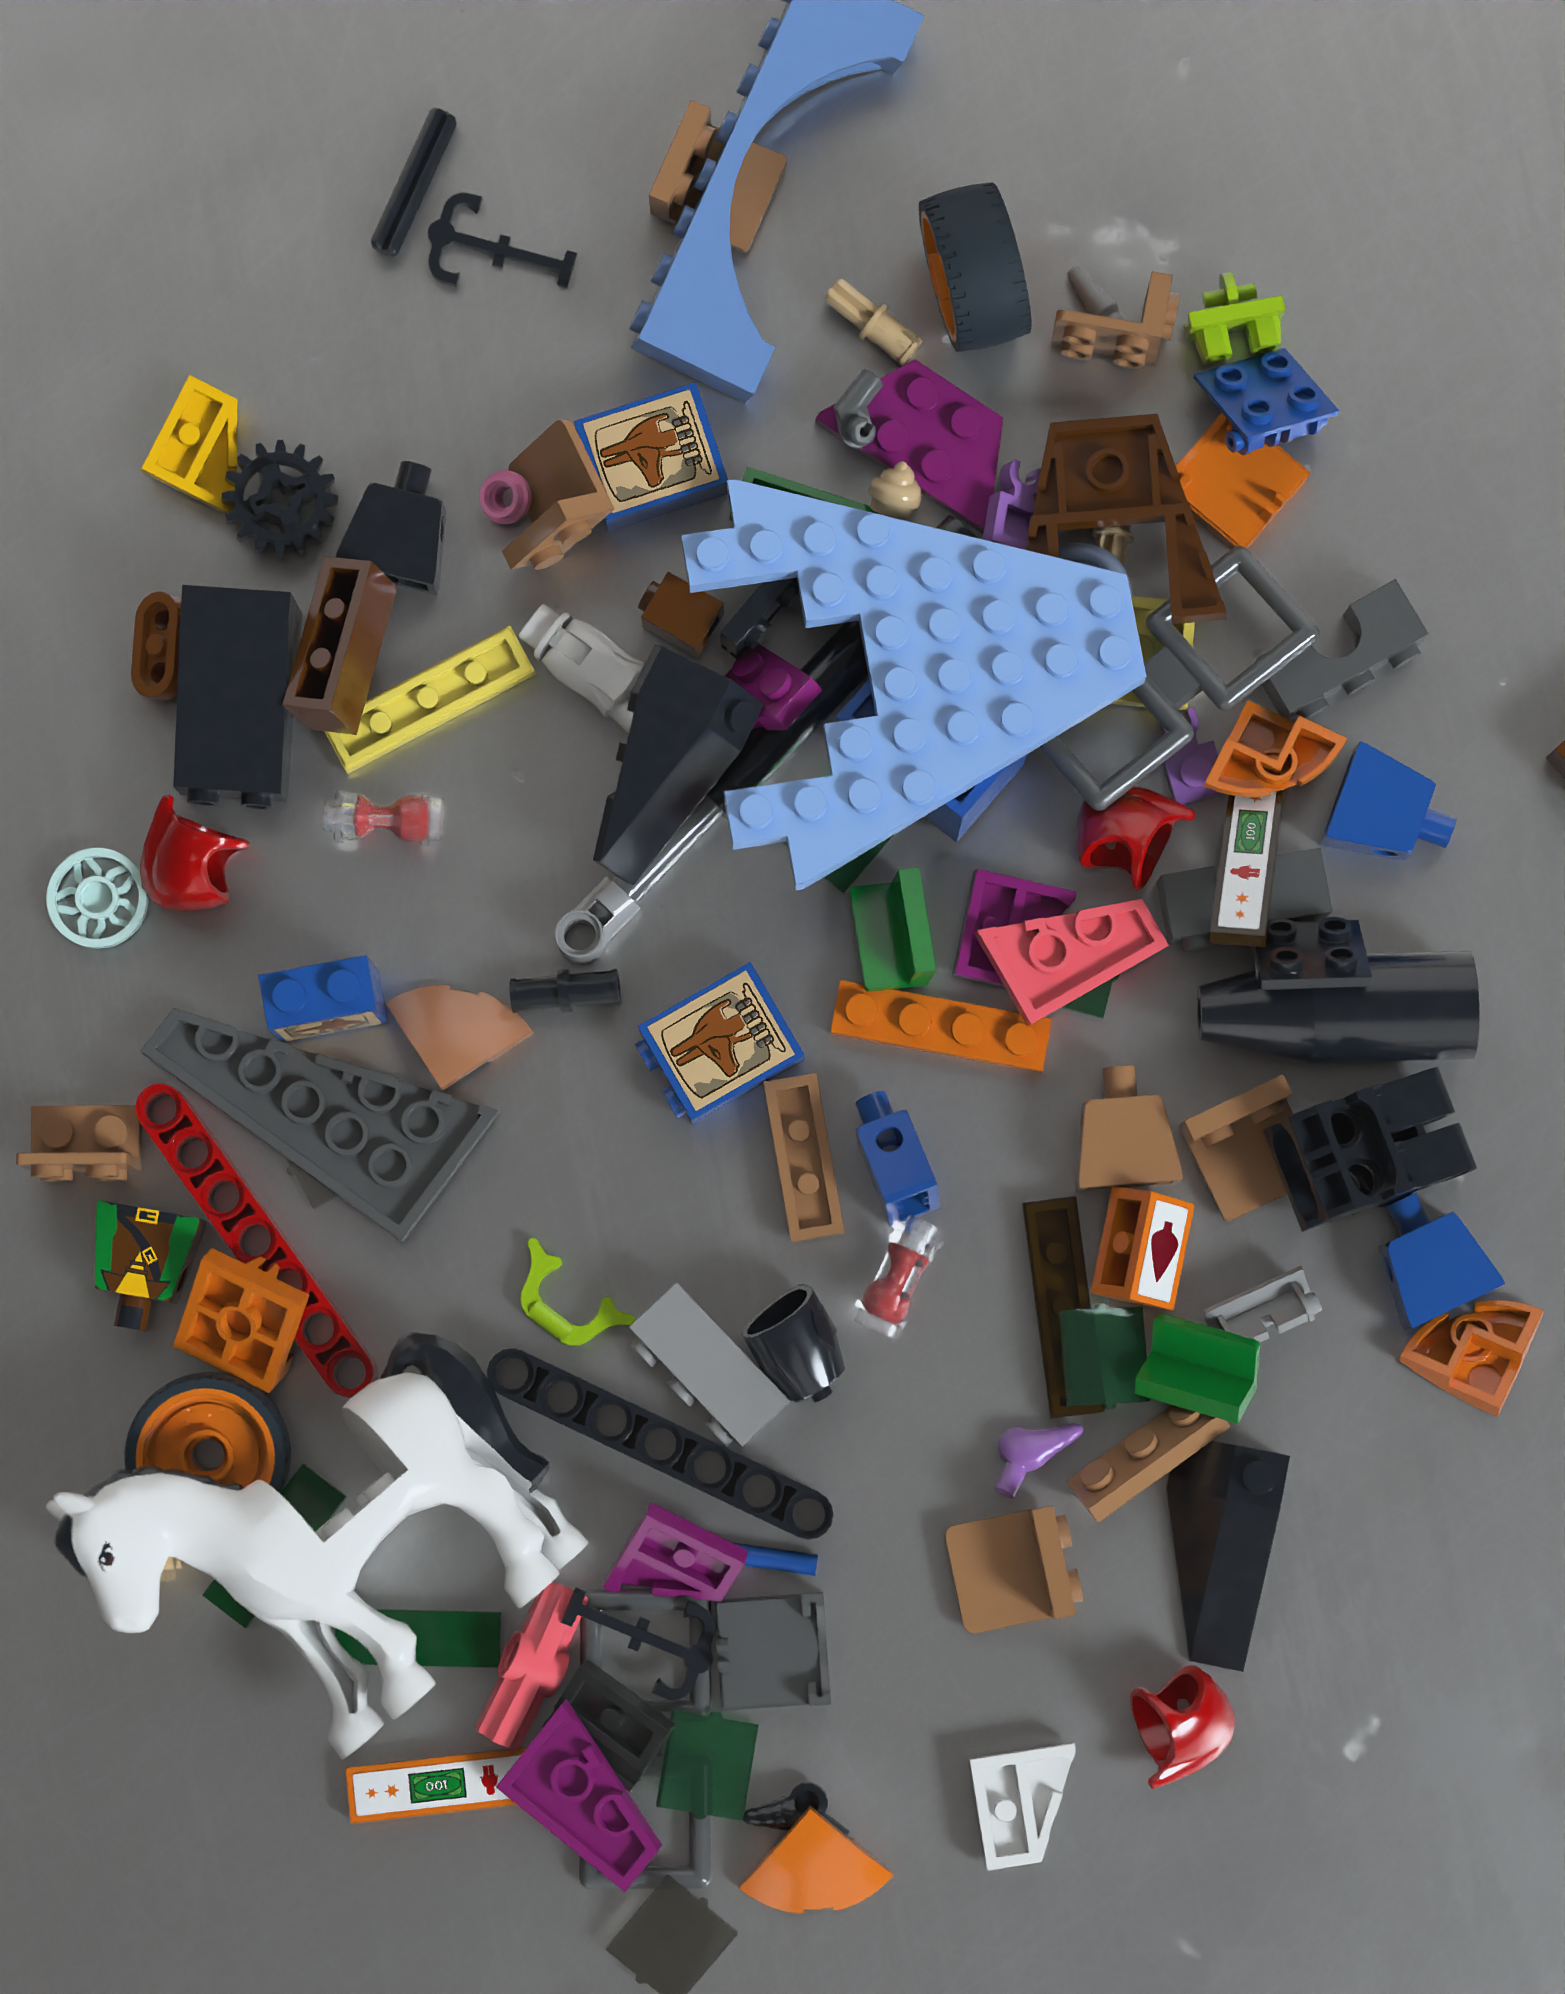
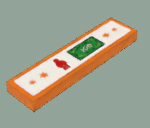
M520 1747L519 1750L509 1748L346 1767L351 1824L517 1805L497 1789L496 1786L527 1747Z

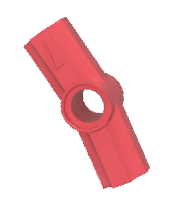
M552 1581L535 1596L521 1631L515 1632L507 1642L499 1660V1678L474 1726L477 1732L493 1742L507 1748L519 1750L544 1698L552 1697L560 1687L569 1664V1654L566 1651L581 1616L577 1615L572 1627L561 1623L574 1592L573 1589ZM585 1596L582 1605L586 1606L589 1597Z

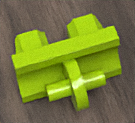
M1232 272L1220 274L1219 290L1202 293L1204 307L1209 309L1188 312V323L1184 324L1186 341H1195L1196 349L1202 363L1205 365L1222 362L1231 358L1232 350L1228 335L1231 333L1247 332L1251 354H1265L1277 351L1280 347V323L1286 311L1283 295L1252 300L1257 299L1255 283L1237 286Z

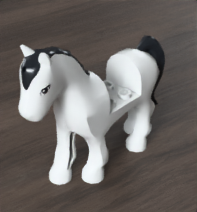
M417 1332L406 1333L397 1341L391 1351L387 1366L380 1378L359 1391L342 1407L341 1414L348 1429L384 1475L377 1478L354 1498L360 1505V1508L353 1514L345 1508L315 1532L292 1505L263 1480H256L244 1488L236 1482L222 1484L211 1476L193 1474L179 1469H162L152 1464L134 1470L119 1469L112 1472L103 1482L96 1484L83 1495L69 1492L57 1493L54 1496L55 1501H49L46 1505V1509L60 1520L55 1535L56 1548L80 1575L86 1577L95 1595L103 1620L113 1630L124 1633H141L148 1630L159 1613L161 1573L168 1557H175L212 1576L228 1591L234 1600L260 1620L280 1631L298 1650L328 1695L332 1707L328 1740L342 1760L362 1746L385 1722L377 1711L367 1704V1688L370 1674L362 1663L355 1660L341 1646L332 1627L356 1638L370 1651L376 1660L383 1678L381 1704L393 1720L413 1706L436 1684L431 1675L416 1663L415 1647L417 1636L407 1624L391 1619L362 1601L354 1592L361 1568L381 1541L408 1515L443 1503L458 1507L475 1518L495 1541L506 1568L504 1590L518 1608L527 1604L544 1590L560 1574L559 1570L589 1543L581 1531L567 1521L556 1499L545 1495L537 1488L547 1474L550 1462L545 1457L530 1451L518 1440L505 1417L494 1388L475 1358L456 1342L438 1335ZM413 1365L421 1372V1375L403 1372L407 1367Z

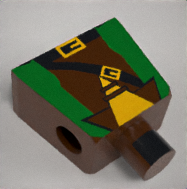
M101 1200L97 1201L94 1283L95 1289L120 1294L114 1326L146 1331L152 1300L177 1304L203 1237L207 1221L196 1217Z

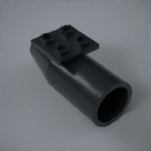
M1328 917L1321 921L1293 922L1288 919L1269 920L1265 947H1253L1255 956L1254 971L1200 985L1197 989V1026L1201 1041L1307 1064L1474 1059L1477 1052L1480 1022L1479 988L1476 965L1471 951L1367 954L1359 920H1346L1340 917Z

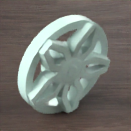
M88 848L70 855L55 869L48 884L46 903L53 924L63 936L82 947L103 949L126 941L139 929L147 913L149 895L142 888L139 868L129 858L107 848ZM93 858H108L122 865L108 870L105 877H102V869ZM84 860L94 871V876L86 879L83 878L82 861ZM74 866V880L79 884L78 887L70 886L58 891L63 877ZM131 872L123 886L117 888L113 884L116 877ZM135 882L139 893L137 909L128 899L120 898L121 895L130 891ZM75 896L76 905L74 907L57 904L58 901ZM119 906L125 907L133 916L131 921L116 917L114 913ZM80 912L82 913L77 920L78 935L73 933L64 924L59 913L72 916ZM108 918L113 925L124 927L117 934L100 939L106 929L105 919ZM90 919L97 920L98 926L91 939L87 937V923Z

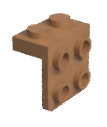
M1151 272L1141 323L1069 310H1057L1051 346L1060 348V353L1063 356L1072 359L1089 360L1092 358V354L1113 358L1114 364L1124 368L1141 369L1144 368L1145 364L1155 365L1161 339L1170 340L1173 326L1175 325L1180 294L1170 292L1173 275Z
M569 419L555 421L509 464L508 471H513L523 476L530 486L532 499L527 513L532 524L504 548L502 553L511 570L533 565L535 570L547 568L560 561L566 551L575 543L587 537L592 532L591 529L614 510L583 442Z
M1049 1505L950 1526L946 1530L945 1541L962 1622L965 1630L969 1633L976 1634L1048 1618L1060 1619L1077 1615L1074 1603L1083 1601L1081 1583L1077 1569L1067 1570L1063 1548L1072 1547L1070 1531L1065 1514L1056 1516L1054 1506Z

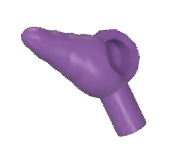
M1074 1423L1044 1430L1029 1431L1022 1427H1014L1006 1431L999 1439L998 1450L1001 1459L1007 1464L994 1488L995 1491L1007 1498L1013 1499L1026 1473L1040 1468L1047 1460L1078 1439L1083 1432V1427Z

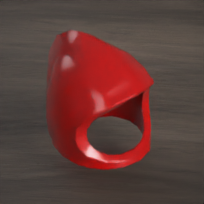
M1133 786L1102 811L1092 809L1084 800L1076 825V849L1079 862L1087 869L1117 868L1131 875L1132 886L1135 890L1139 891L1144 888L1150 879L1170 839L1174 823L1180 819L1192 821L1195 818V811L1180 802L1139 786ZM1108 842H1117L1114 849H1108L1106 844Z
M163 795L153 816L143 846L140 861L142 888L155 904L164 909L187 912L211 909L227 904L231 896L225 876L226 863L233 853L248 848L250 842L243 838L210 829L176 814L173 810V796Z
M1195 1665L1182 1667L1154 1694L1145 1688H1135L1131 1692L1130 1705L1140 1737L1147 1752L1158 1765V1771L1148 1780V1785L1152 1789L1170 1784L1199 1771L1217 1759L1230 1744L1235 1726L1234 1710L1221 1687L1209 1674L1202 1671L1199 1667ZM1179 1699H1186L1190 1707L1178 1710L1177 1701Z

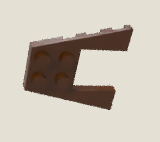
M1158 414L1050 423L1037 486L1038 492L1033 516H1031L1027 535L1026 550L1060 558L1058 531L1165 522L1172 624L1226 620V608L1218 591L1206 551H1204L1190 505L1185 497Z

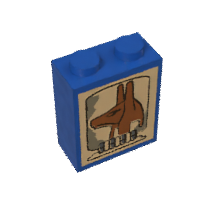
M696 382L574 421L575 429L614 507V510L604 518L608 532L728 494V477Z
M367 955L258 975L267 1029L281 1042L388 1023L379 970Z
M751 962L637 1026L643 1038L635 1043L639 1054L650 1072L660 1067L670 1085L661 1090L677 1118L687 1114L692 1124L709 1116L761 1086L763 1082L775 1078L805 1059L803 1051Z

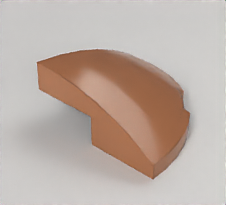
M434 985L407 991L385 1002L442 1091L487 1061L489 1063L534 1034L528 1024L517 1013H513L512 1008L482 991L475 994L468 991L451 989L450 985Z

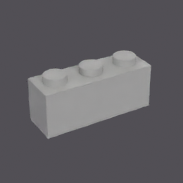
M677 1282L629 1327L637 1335L630 1345L651 1367L660 1360L675 1375L667 1384L689 1407L698 1400L712 1414L705 1424L726 1446L735 1439L743 1447L790 1402Z

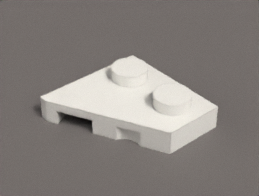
M1075 1743L969 1759L987 1871L1042 1862L1054 1817L1057 1815L1062 1799L1066 1778L1076 1753Z

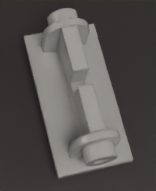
M1299 1266L1202 1311L1207 1326L1252 1338L1261 1343L1269 1339L1267 1327L1274 1324L1279 1334L1302 1323L1315 1320L1313 1314L1322 1311V1308L1314 1291L1310 1292L1302 1266Z

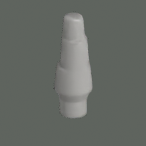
M1074 266L1068 271V277L1089 314L1125 320L1119 313L1118 304L1105 291H1102L1079 266Z

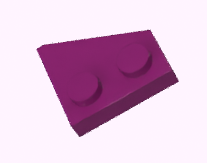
M650 1503L608 1571L602 1588L610 1592L620 1593L622 1584L652 1587L653 1596L676 1597L678 1595H688L698 1600L721 1602L745 1565L748 1550Z

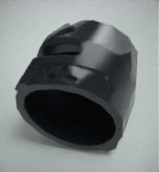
M799 1284L772 1301L757 1314L741 1333L760 1369L790 1401L799 1403L810 1397L813 1402L825 1399L833 1393L829 1385L845 1371L836 1334L837 1329L813 1288L806 1284Z

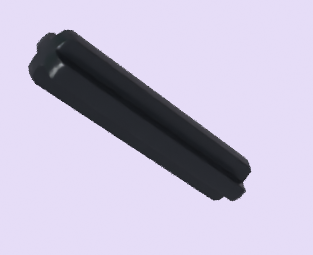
M432 108L429 111L371 238L372 248L384 255L391 257L398 255L453 135L457 123L456 118L449 112L439 108Z

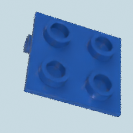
M1286 348L1198 372L1193 376L1195 381L1232 423V431L1225 434L1227 448L1232 453L1238 451L1239 454L1246 455L1252 450L1263 448L1264 443L1269 447L1278 445L1280 441L1287 443L1292 441L1293 438L1307 434H1317L1320 432L1321 427L1327 424L1328 418L1339 415L1340 410Z

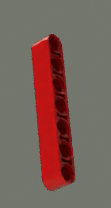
M164 1083L146 1087L139 1094L135 1103V1112L139 1122L238 1261L246 1264L259 1257H263L265 1262L261 1270L268 1272L274 1264L280 1266L277 1277L287 1270H295L302 1279L301 1291L309 1294V1298L294 1339L327 1386L335 1394L352 1398L367 1385L378 1380V1367L370 1353L189 1100L180 1091ZM162 1096L173 1097L176 1103L174 1117L165 1124L154 1123L150 1112L153 1102ZM194 1139L203 1140L208 1148L206 1160L196 1168H187L182 1161L181 1153L183 1147ZM224 1183H233L239 1191L238 1203L232 1210L219 1212L213 1204L214 1191ZM263 1226L270 1234L271 1243L269 1248L259 1256H250L244 1248L245 1235L250 1229ZM318 1314H327L334 1324L333 1335L327 1342L315 1345L306 1334L308 1321ZM349 1358L359 1359L363 1363L366 1372L364 1381L354 1389L345 1388L338 1379L339 1366Z

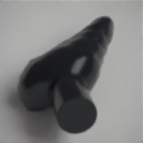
M812 1782L800 1783L792 1789L790 1794L770 1803L746 1810L741 1818L746 1824L757 1827L789 1831L807 1808L811 1806L844 1835L847 1836L850 1832L826 1813L828 1807L826 1792L820 1785Z

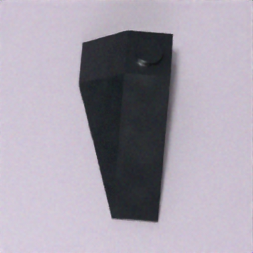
M655 644L630 694L627 711L634 712L627 744L619 742L616 761L622 762L616 792L608 795L606 799L593 861L624 882L634 885L740 754L764 703L733 680L664 646Z
M1211 1441L1169 1471L1166 1494L1170 1509L1174 1539L1173 1546L1178 1569L1180 1599L1189 1661L1244 1672L1280 1513L1290 1459L1288 1455Z

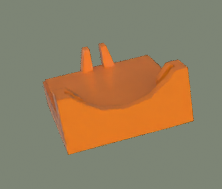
M1221 412L1197 443L1176 464V468L1194 519L1230 549L1236 546L1248 548L1306 482L1311 472L1278 445L1269 447L1264 443L1263 448L1252 450L1246 455H1241L1238 451L1230 452L1225 442V434L1232 431V423Z
M211 1248L201 1260L172 1347L270 1393L289 1372L294 1354L290 1353V1349L309 1294L276 1279L280 1268L279 1265L274 1264L268 1272L261 1270L265 1262L263 1257L245 1264Z

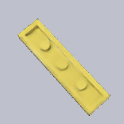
M509 625L366 700L357 735L326 731L325 733L346 773L349 774L535 676L536 673L513 629Z

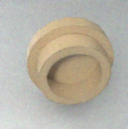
M898 462L894 469L884 470L881 476L875 477L871 481L868 493L872 498L869 506L875 512L884 516L905 520L910 518L913 509L919 508L922 498L920 495L921 488L914 479V472L906 462Z

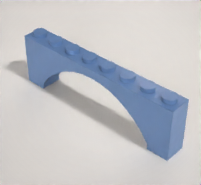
M783 0L787 4L780 20L772 16L770 17L758 42V46L766 49L758 67L751 63L748 65L736 93L744 96L737 114L728 110L715 137V140L723 143L716 161L706 158L693 187L701 190L694 209L687 205L684 206L672 234L680 238L672 256L663 253L650 282L658 285L652 302L650 304L643 300L641 301L629 326V330L637 333L631 346L632 349L743 403H746L755 394L775 346L763 341L751 319L740 292L732 262L729 234L730 207L736 178L744 156L757 133L782 108L801 95L827 82L852 74L881 69L893 75L904 63L925 15L895 0Z

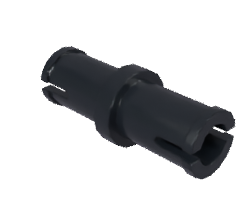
M569 969L558 970L555 976L523 979L510 978L509 982L513 1013L549 1008H560L561 1012L565 1013L573 1012L574 1006L621 1003L618 969L570 974Z

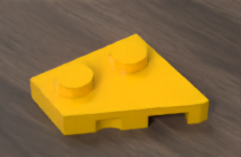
M189 374L141 468V472L226 515L235 509L234 505L222 503V493L235 491V487L225 481L227 471L237 473V399Z

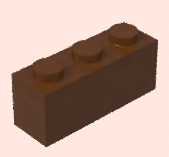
M324 556L282 704L309 730L357 735L397 591V586L372 561Z

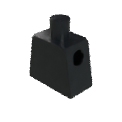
M401 461L394 487L369 483L335 557L372 561L395 585L438 595L446 509L442 500L425 495L432 470L419 463Z

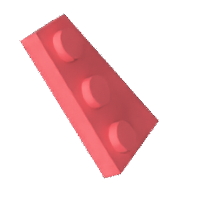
M1143 899L1080 910L1075 913L1049 918L1043 917L997 928L991 927L974 932L1027 1026L1169 946Z

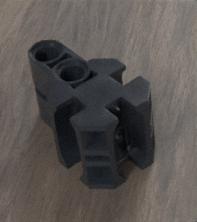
M1438 1067L1430 1068L1383 1085L1370 1086L1335 1101L1329 1100L1287 1116L1280 1123L1263 1130L1302 1232L1327 1225L1349 1215L1367 1211L1399 1197L1477 1169L1460 1123H1455L1426 1133L1423 1127L1456 1113ZM1398 1135L1400 1141L1394 1142L1392 1137Z

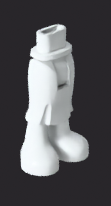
M542 604L523 627L519 638L535 649L534 658L543 662L557 680L585 697L599 709L604 718L611 717L629 734L634 712L627 711L631 691L646 662L624 652L611 639L592 625L573 619L567 612L560 616L547 605Z

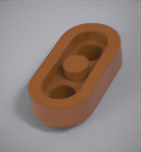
M165 592L149 594L138 606L135 615L131 679L136 691L145 697L159 701H167L177 695L181 598Z

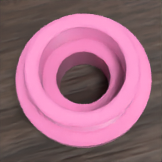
M502 470L493 473L483 483L479 492V501L484 513L496 523L513 524L518 522L527 514L531 505L532 495L528 482L523 476L513 471ZM510 488L513 493V500L511 505L506 507L502 497L505 490Z

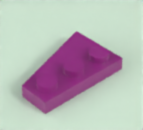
M565 1699L496 1786L497 1789L624 1892L627 1891L662 1846L658 1837L567 1699Z

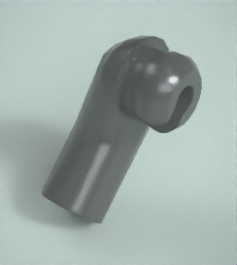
M862 369L834 407L839 435L852 448L869 445L876 434L875 425L871 423L867 406L884 384L875 374L867 369Z

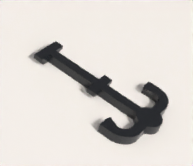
M465 192L451 196L444 204L440 220L434 221L428 228V238L432 244L428 259L429 268L433 277L443 284L457 287L459 283L460 272L452 273L440 267L443 250L454 244L494 255L492 266L502 268L506 258L559 273L557 285L568 288L577 252L567 250L564 259L559 260L509 246L511 237L500 234L499 241L496 243L455 231L451 223L456 209L461 206H468L470 210L477 214L483 201L482 196Z
M575 1587L561 1621L562 1624L572 1627L577 1615L631 1637L627 1646L629 1649L638 1652L641 1643L644 1642L683 1659L687 1670L681 1684L676 1688H668L658 1678L651 1693L668 1700L682 1699L693 1689L699 1673H704L711 1667L713 1655L709 1647L715 1634L716 1625L712 1614L707 1609L687 1602L683 1618H699L703 1624V1630L698 1643L686 1648L647 1632L650 1621L645 1618L639 1617L635 1627L582 1605L586 1592Z

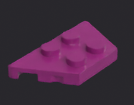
M915 359L880 378L884 386L867 406L871 423L875 425V437L869 445L853 449L885 470L894 469L898 462H906L914 472V479L921 488V494L983 534L989 498L994 494L1003 417ZM835 404L819 412L815 418V424L844 442L839 435L834 412Z

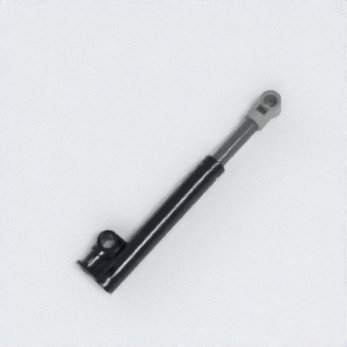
M948 515L936 527L937 529L979 538L961 521L951 515ZM859 621L845 622L800 669L815 680L821 687L822 692L786 730H766L763 727L751 730L740 754L634 885L624 882L617 876L612 880L606 876L573 911L561 917L556 925L555 938L559 950L565 959L573 964L585 965L593 963L600 958L605 950V946L641 910L637 903L721 815L727 819L724 791L763 786L868 676ZM577 925H587L595 931V940L587 949L574 950L566 944V937L570 929Z

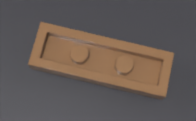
M817 1073L763 1082L791 1243L844 1234Z
M1171 1405L1141 1428L1131 1432L1127 1438L1101 1457L1087 1464L1083 1470L1066 1482L1079 1501L1099 1523L1231 1426L1226 1420Z

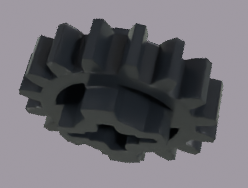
M277 440L275 452L268 453L266 448L261 443H258L255 446L256 458L254 460H250L243 454L237 457V463L242 470L240 474L229 471L226 473L225 481L235 487V491L223 492L222 503L234 505L235 509L225 515V521L227 524L240 522L242 527L237 533V540L241 543L251 536L255 538V553L259 555L267 544L274 546L276 558L283 557L285 546L292 545L298 555L304 554V539L308 537L311 541L319 544L323 536L318 529V525L332 527L335 517L324 510L325 507L338 505V495L325 492V489L334 484V475L324 474L320 476L318 471L323 464V458L319 455L309 462L304 459L305 445L299 444L292 454L286 452L283 440ZM279 465L294 468L301 472L303 476L294 478L281 472ZM258 472L261 482L258 493L249 496L244 501L245 488L250 479ZM279 488L283 495H293L289 498L288 509L281 510L277 503L267 504L271 500V490ZM316 497L315 510L310 519L302 526L299 511L303 504L311 502V499ZM266 520L279 526L281 533L267 531L258 526L256 522Z

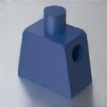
M1360 741L1352 751L1319 844L1329 848L1395 860H1406L1411 855L1417 838L1446 848L1454 831L1457 818L1428 808L1436 787L1432 780L1369 744Z
M877 1091L857 1100L855 1104L864 1124L855 1129L858 1145L889 1226L897 1225L940 1208L938 1184L907 1110H900L894 1113L885 1091ZM890 1145L899 1147L891 1152L883 1151L885 1147Z
M1417 1193L1387 1206L1401 1236L1379 1246V1250L1404 1331L1413 1329L1505 1284L1500 1273L1454 1211L1430 1221Z

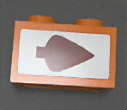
M1112 1186L1090 1293L1133 1305L1174 1311L1195 1204L1152 1191Z

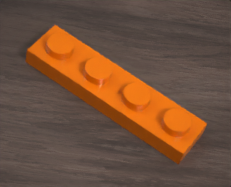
M840 980L830 1035L1042 1073L1052 1018L1044 1017L1027 1026L1019 1012L894 989L867 992L861 983Z

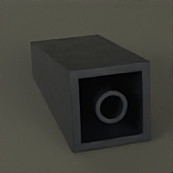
M182 585L173 787L180 795H187V803L217 806L219 805L220 798L241 799L240 806L245 808L268 810L273 808V801L287 802L294 715L282 704L300 644L303 615L291 592Z

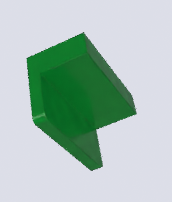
M920 868L898 869L891 883L852 887L849 891V901L864 990L873 992L927 986L936 972V964Z
M1158 1313L1153 1321L1151 1352L1136 1376L1135 1394L1238 1424L1257 1390L1260 1343L1252 1338L1165 1313Z

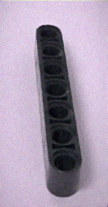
M514 1348L504 1349L495 1354L489 1362L487 1369L488 1380L494 1390L501 1396L794 1536L807 1540L816 1539L825 1534L832 1524L834 1516L832 1505L827 1497L820 1492L531 1354ZM511 1358L521 1359L528 1369L526 1382L517 1389H507L504 1387L498 1375L499 1368L503 1362ZM566 1381L575 1387L578 1398L571 1410L558 1413L549 1406L547 1395L552 1385L557 1382ZM607 1405L621 1407L627 1417L626 1427L616 1436H605L599 1431L596 1424L597 1414ZM657 1428L668 1429L676 1438L674 1453L664 1460L652 1458L645 1447L646 1437ZM709 1451L721 1455L726 1465L724 1476L721 1480L712 1484L699 1480L694 1470L695 1461L699 1455ZM754 1475L767 1476L775 1485L774 1499L764 1507L752 1506L744 1497V1484ZM807 1498L815 1499L821 1503L825 1513L824 1521L820 1527L810 1531L802 1530L796 1526L792 1515L795 1505Z

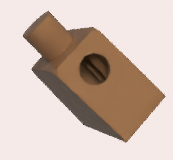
M1134 1065L1103 1068L1105 1099L1086 1100L1082 1104L1075 1181L1076 1192L1112 1189V1186L1127 1188L1178 1184L1183 1180L1182 1169L1162 1096H1137Z

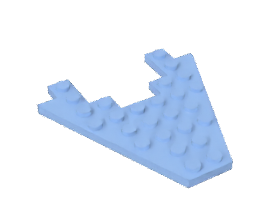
M736 479L727 480V493L733 528L686 534L681 537L690 593L797 578L805 628L859 621L876 716L824 724L823 733L831 776L724 791L732 849L787 842L795 891L803 890L1144 684L1146 679L1126 574Z

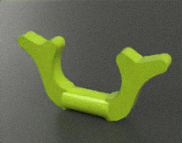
M536 1238L528 1240V1247L531 1253V1269L521 1292L522 1309L528 1318L561 1344L570 1347L581 1346L606 1329L616 1326L630 1327L636 1321L633 1315L616 1310L613 1300L606 1296L602 1298L599 1311L590 1323L584 1326L571 1324L543 1302L538 1292L543 1279L549 1273L561 1267V1258L546 1255Z

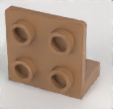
M690 100L649 193L650 214L676 224L685 205L694 209L701 194V190L693 187L706 158L716 161L723 143L715 140L719 128L711 125L710 107ZM752 142L744 156L735 181L730 207L729 234L731 248L743 253L749 250L787 164L785 155Z
M1284 1075L1278 1076L1186 1119L1179 1125L1219 1212L1226 1222L1232 1221L1287 1195L1263 1132L1267 1127L1280 1123L1282 1119L1293 1114L1287 1101L1292 1092Z
M135 1105L31 1106V1153H16V1165L31 1170V1177L40 1178V1181L46 1182L73 1181V1172H86V1177H93L94 1181H127V1171H142V1125L137 1118Z

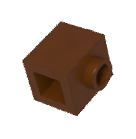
M670 572L666 573L661 584L654 580L650 583L638 605V609L644 612L641 616L644 629L697 659L725 614L722 601L704 591L690 593L688 582Z

